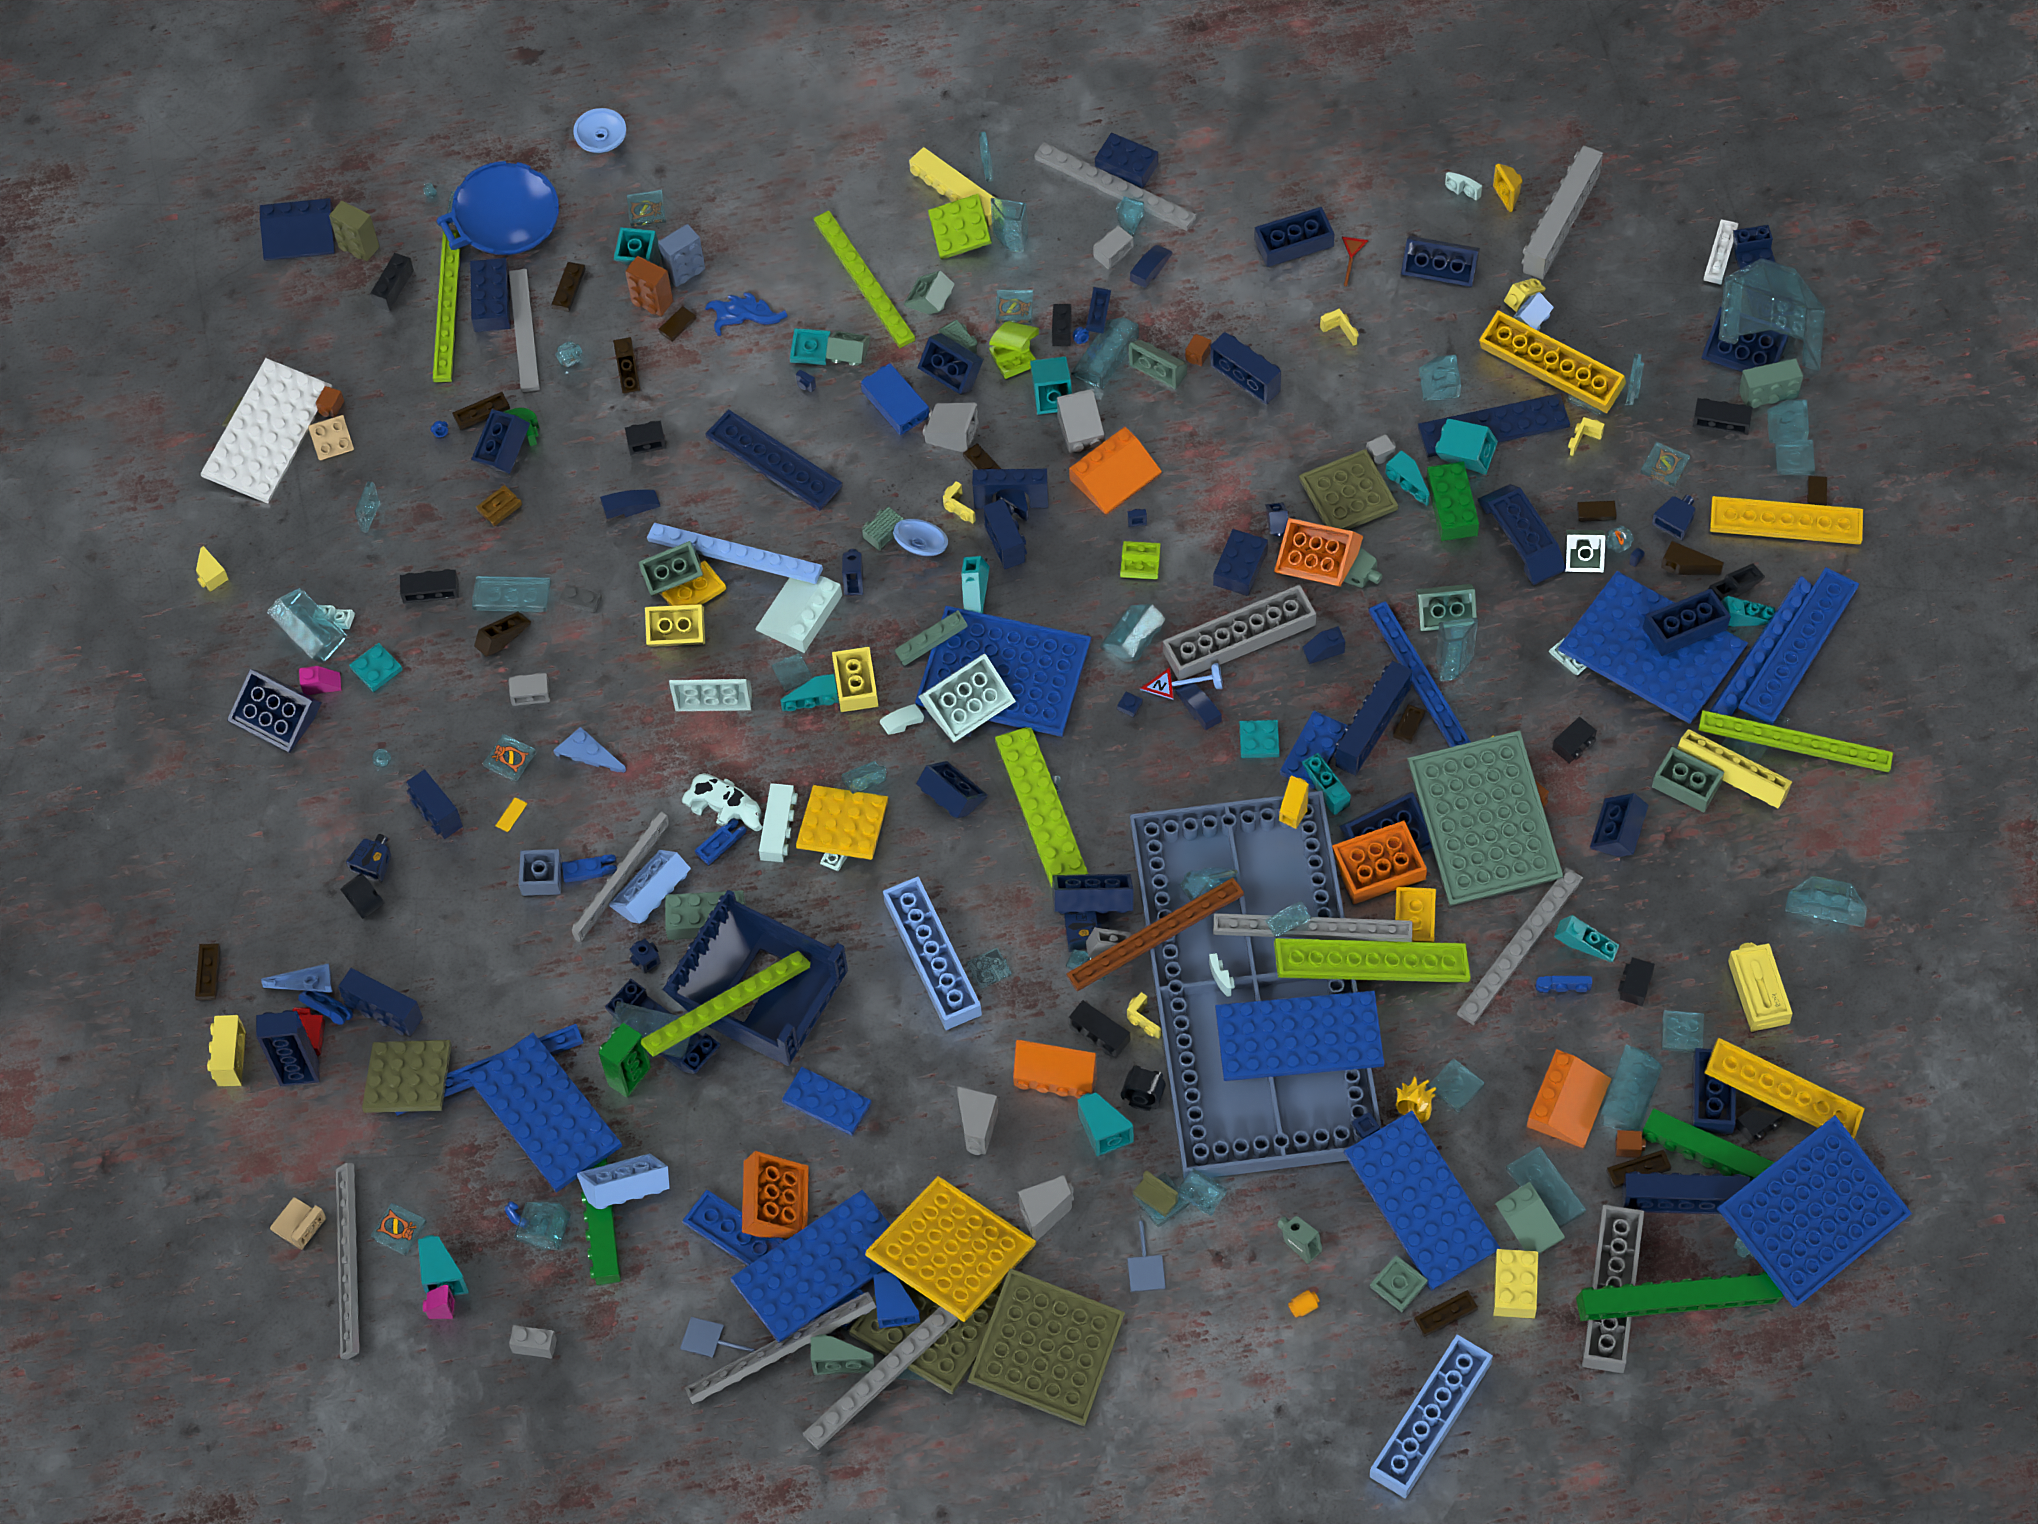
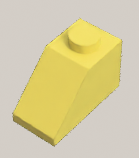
M204 546L201 547L196 567L199 577L197 581L202 588L206 587L211 592L227 581L228 577L224 568Z

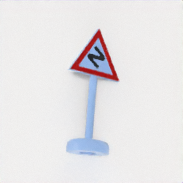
M1214 663L1211 666L1212 675L1172 682L1169 667L1141 687L1140 690L1174 700L1172 686L1213 679L1215 688L1223 689L1219 663Z

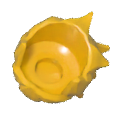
M1414 1076L1409 1086L1402 1082L1403 1089L1396 1088L1398 1092L1396 1108L1403 1116L1413 1111L1420 1123L1426 1122L1430 1118L1432 1110L1431 1100L1435 1097V1094L1432 1093L1436 1090V1087L1425 1091L1429 1080L1417 1085V1080Z

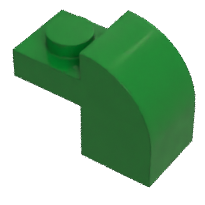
M514 408L504 411L530 423L526 435L530 446L536 445L535 437L539 436L537 428L540 427L535 413L527 408Z

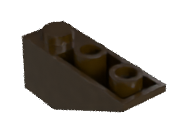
M631 337L613 340L622 394L640 391Z

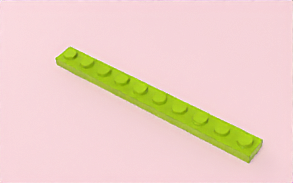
M830 211L814 217V223L899 349L914 342L915 336Z
M451 230L455 239L461 237L458 230ZM444 231L442 237L433 366L434 382H452L461 248L451 250Z
M1704 710L1701 713L1699 731L1889 772L1891 769L1893 752Z
M796 951L641 1039V1045L654 1057L810 968V962L799 951Z

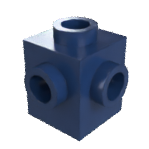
M646 938L635 942L629 949L631 957H629L630 961L635 967L639 966L644 974L661 963L657 947L653 942L649 943Z

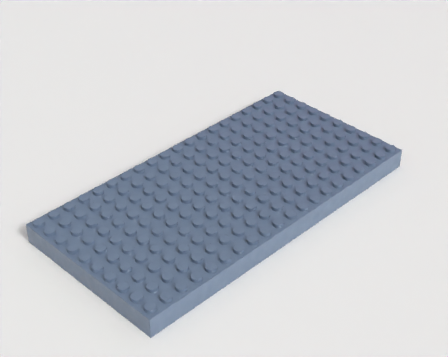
M1308 792L1307 812L1297 829L1279 821V811L1284 796L1131 814L1130 828L1145 928L1232 877L1243 890L1244 896L1214 913L1345 918L1323 792ZM1213 913L1150 949V961L1184 1181L1347 1161L1348 1159L1343 1153L1344 1150L1362 1140L1352 1126V1121L1370 1112L1380 1126V1129H1382L1371 1068L1224 1081L1215 1005L1358 992L1356 980L1278 978L1274 949L1275 939L1316 938L1213 935ZM1319 939V940H1342V939ZM1217 953L1218 960H1222L1223 970H1228L1229 977L1234 979L1235 988L1231 989V996L1229 997L1222 992L1212 975L1209 965V954Z

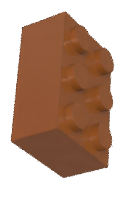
M637 256L625 271L631 301L635 306L642 307L651 314L662 317L673 303L668 272L666 269Z

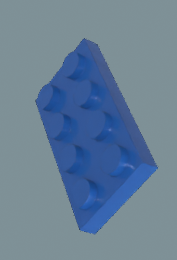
M1313 711L1283 764L1280 775L1289 779L1291 775L1296 778L1300 777L1309 784L1310 788L1315 790L1316 787L1304 768L1302 761L1319 753L1328 765L1337 750L1335 749L1337 741L1340 738L1343 739L1345 735L1344 732L1347 725Z
M803 1067L800 1068L782 1098L783 1103L851 1136L871 1105L870 1099Z

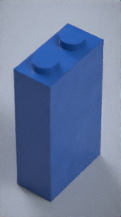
M891 363L880 367L877 372L866 376L861 381L863 394L900 436L929 418V406Z

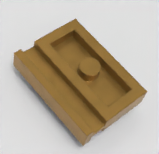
M503 485L476 506V508L495 527L522 506V501Z

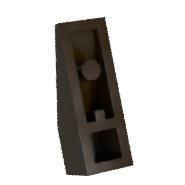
M1671 541L1663 557L1661 568L1677 575H1721L1724 562Z
M519 611L479 629L474 647L486 657L495 654L531 624V621Z

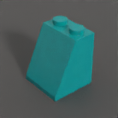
M620 227L613 258L614 261L630 265L639 256L657 266L660 265L661 255L656 231Z
M1066 356L1030 361L1037 415L1058 412L1057 397L1072 394L1071 378Z
M1447 418L1446 424L1443 425L1440 441L1436 443L1435 447L1439 458L1450 463L1464 461L1465 468L1486 475L1498 443L1489 427Z
M1087 1093L1081 1096L1080 1099H1077L1078 1116L1096 1156L1134 1142L1132 1123L1097 1093Z
M427 1235L418 1239L421 1281L426 1295L427 1292L443 1285H449L452 1295L469 1293L462 1273L439 1236Z

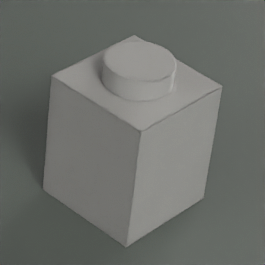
M1385 434L1367 442L1366 450L1375 466L1391 460L1395 456L1396 445Z

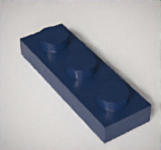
M1093 288L1086 324L1087 331L1104 333L1111 290Z

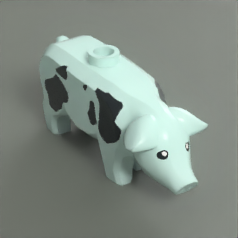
M699 774L693 779L691 788L683 795L682 803L691 807L692 812L699 816L702 815L704 808L708 805L714 811L719 812L716 823L720 826L727 825L728 821L732 819H742L744 824L754 831H760L763 828L760 824L762 812L758 803L752 800L744 791L735 787L734 783L728 779L723 781L710 774Z

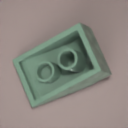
M1530 1182L1495 1203L1525 1251H1536L1539 1255L1565 1239V1236Z
M825 1334L811 1337V1364L814 1375L869 1373L875 1367L872 1353Z

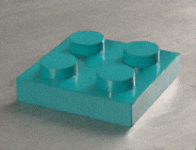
M794 328L790 363L826 365L828 337L831 335L830 331Z
M377 643L349 664L350 669L372 692L403 670L402 666L380 643Z
M1278 720L1239 721L1241 758L1279 757Z

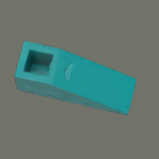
M1401 450L1386 464V475L1390 480L1396 481L1404 491L1414 495L1417 501L1423 502L1428 506L1430 493L1415 460Z
M981 556L964 557L961 576L964 610L983 614L990 566Z
M1730 596L1725 597L1721 601L1731 616L1728 626L1732 627L1767 625L1775 613V607Z
M834 674L815 676L780 699L782 711H794L800 708H813L819 705L838 703Z
M1319 753L1302 761L1317 791L1323 792L1324 803L1333 815L1350 806L1351 795Z
M1573 915L1560 920L1554 934L1556 939L1567 946L1609 962H1613L1619 948V944Z

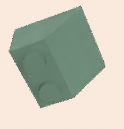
M940 270L920 276L909 293L904 306L928 315L939 313L943 310L946 299L951 295L954 283Z
M835 331L828 337L826 358L831 359V362L834 363L846 361L849 362V365L858 366L865 361L871 336Z
M1566 530V571L1604 572V530Z

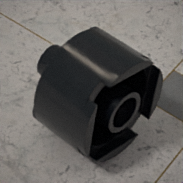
M362 872L340 889L362 919L385 904Z
M1133 1066L1125 1079L1120 1094L1123 1100L1126 1098L1130 1101L1128 1105L1139 1110L1150 1111L1153 1107L1157 1109L1166 1087L1163 1074L1159 1071L1143 1069L1141 1066Z

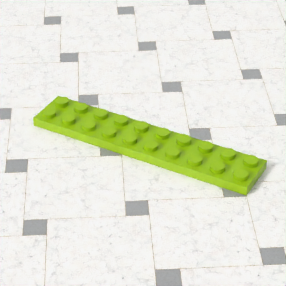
M1025 727L996 736L995 742L1051 888L1052 875L1088 874L1032 728Z
M1276 938L1274 941L1278 978L1469 982L1471 979L1465 943Z

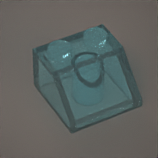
M1456 355L1438 356L1419 368L1424 401L1460 397L1461 381Z
M1786 400L1767 410L1769 443L1807 442L1809 434L1807 400Z
M1206 867L1198 871L1191 870L1184 875L1180 886L1190 901H1193L1232 877L1234 878L1238 871L1223 867Z
M526 1202L514 1239L541 1250H559L571 1214L560 1203Z

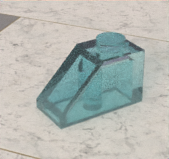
M1124 196L1122 202L1117 204L1116 213H1118V221L1122 229L1132 237L1143 217L1144 202Z

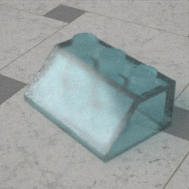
M991 198L992 229L994 235L1006 250L1024 252L1028 238L1026 203Z
M1152 604L1130 605L1100 648L1124 662L1137 661L1145 647L1152 642L1153 636L1160 631L1166 619Z

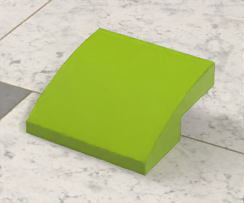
M1007 321L997 329L990 339L989 345L1022 352L1030 347V340L1039 335V328Z
M997 346L989 348L994 362L1005 379L1031 369L1030 361L1036 360L1029 348L1022 352Z
M1123 541L1120 577L1158 579L1161 543Z

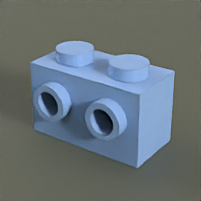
M1538 292L1525 301L1513 318L1538 331L1541 328L1540 324L1550 317L1549 313L1554 307Z

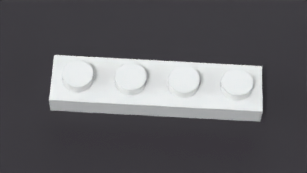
M1721 219L1704 275V281L1722 284L1734 242L1733 230L1738 229L1739 223Z

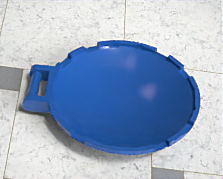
M506 161L494 162L475 169L465 177V180L457 187L454 193L452 212L438 217L436 221L442 227L451 250L471 244L475 248L491 254H518L539 245L552 232L559 214L558 197L548 178L541 172L533 170L531 166L519 162L517 164L506 163ZM453 222L461 237L455 239L448 224Z

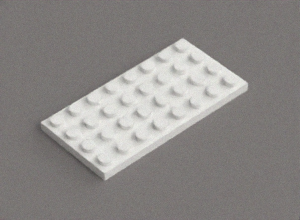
M265 358L204 466L201 477L269 503L309 431L308 425L313 424L319 413L315 404L324 386L332 388V384Z

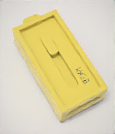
M1752 942L1744 943L1740 946L1739 950L1731 951L1728 963L1751 1032L1790 1024L1793 1013L1770 944L1757 946Z

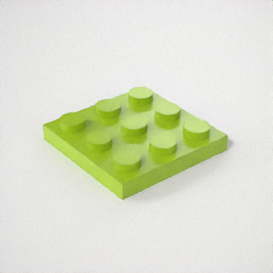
M979 194L928 210L941 260L992 244Z

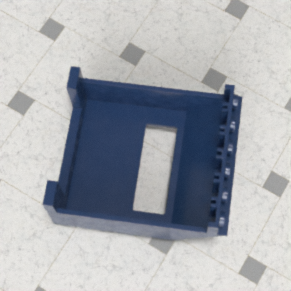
M727 890L725 895L720 896L716 907L709 913L707 921L699 929L696 938L688 946L687 952L679 960L675 971L668 977L667 983L662 990L690 1012L738 985L760 950L780 959H784L792 953L799 951L810 962V968L761 995L744 1022L726 1015L707 1026L789 1066L848 972L845 948L837 943L833 949L737 902L735 893Z

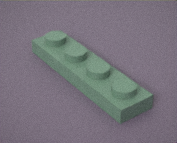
M959 610L894 650L905 666L962 631L968 625Z

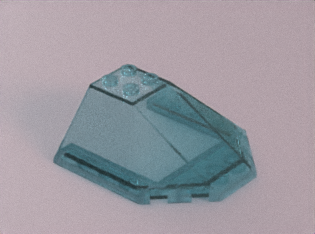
M1761 258L1725 277L1719 329L1720 340L1736 344L1739 335L1773 330L1803 340L1802 366L1817 371L1820 370L1825 308L1795 268Z

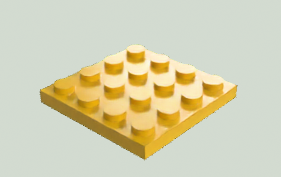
M813 785L797 838L796 848L872 860L888 805V796Z

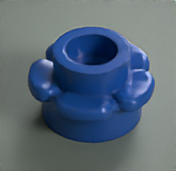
M1083 327L1076 328L1072 334L1074 341L1077 344L1087 342L1089 331Z
M436 421L431 426V432L436 437H444L448 433L447 422Z

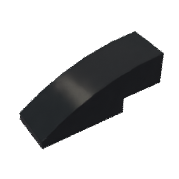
M1753 563L1727 574L1724 580L1710 585L1708 589H1712L1720 601L1727 596L1737 598L1762 581L1765 576Z

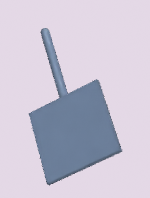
M1140 1220L1143 1257L1127 1258L1131 1292L1165 1289L1162 1255L1147 1256L1143 1221Z
M691 1317L680 1347L681 1350L709 1357L714 1356L718 1344L749 1352L755 1351L754 1348L719 1340L724 1325Z

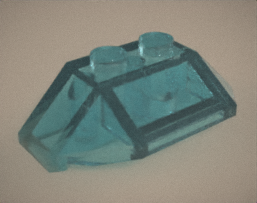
M1811 876L1788 893L1785 911L1864 927L1867 907L1851 883Z

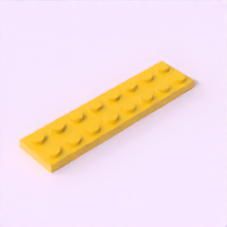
M1712 496L1710 532L1859 545L1862 543L1863 509Z
M1718 1038L1716 1040L1704 1072L1817 1128L1836 1115L1853 1139H1855L1865 1108L1723 1039Z

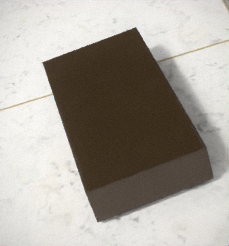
M682 306L658 329L659 333L673 342L696 320V315Z
M1808 476L1807 504L1827 506V477Z
M1615 501L1577 502L1579 521L1616 520Z
M1408 704L1394 732L1393 738L1411 744L1425 716L1426 710Z

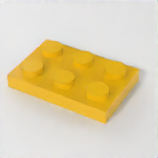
M704 560L701 562L703 576L660 594L670 606L703 605L725 591L726 585Z
M1396 887L1395 920L1412 921V942L1434 943L1436 889Z

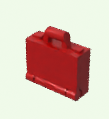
M294 1007L292 1011H297L316 1055H321L325 1029L323 1015H312L310 1008Z

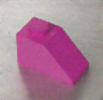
M320 666L299 668L300 686L303 693L313 695L342 691L340 672Z
M443 1285L427 1292V1299L423 1300V1312H426L429 1319H453L455 1299L449 1285Z

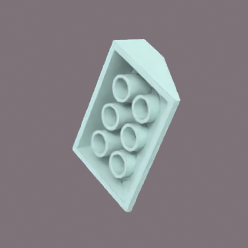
M819 576L816 584L789 578L756 627V630L805 653L841 599V584L823 576Z
M986 654L980 655L918 696L929 714L953 743L1016 702Z
M747 679L669 680L675 711L751 710L752 688L750 681Z

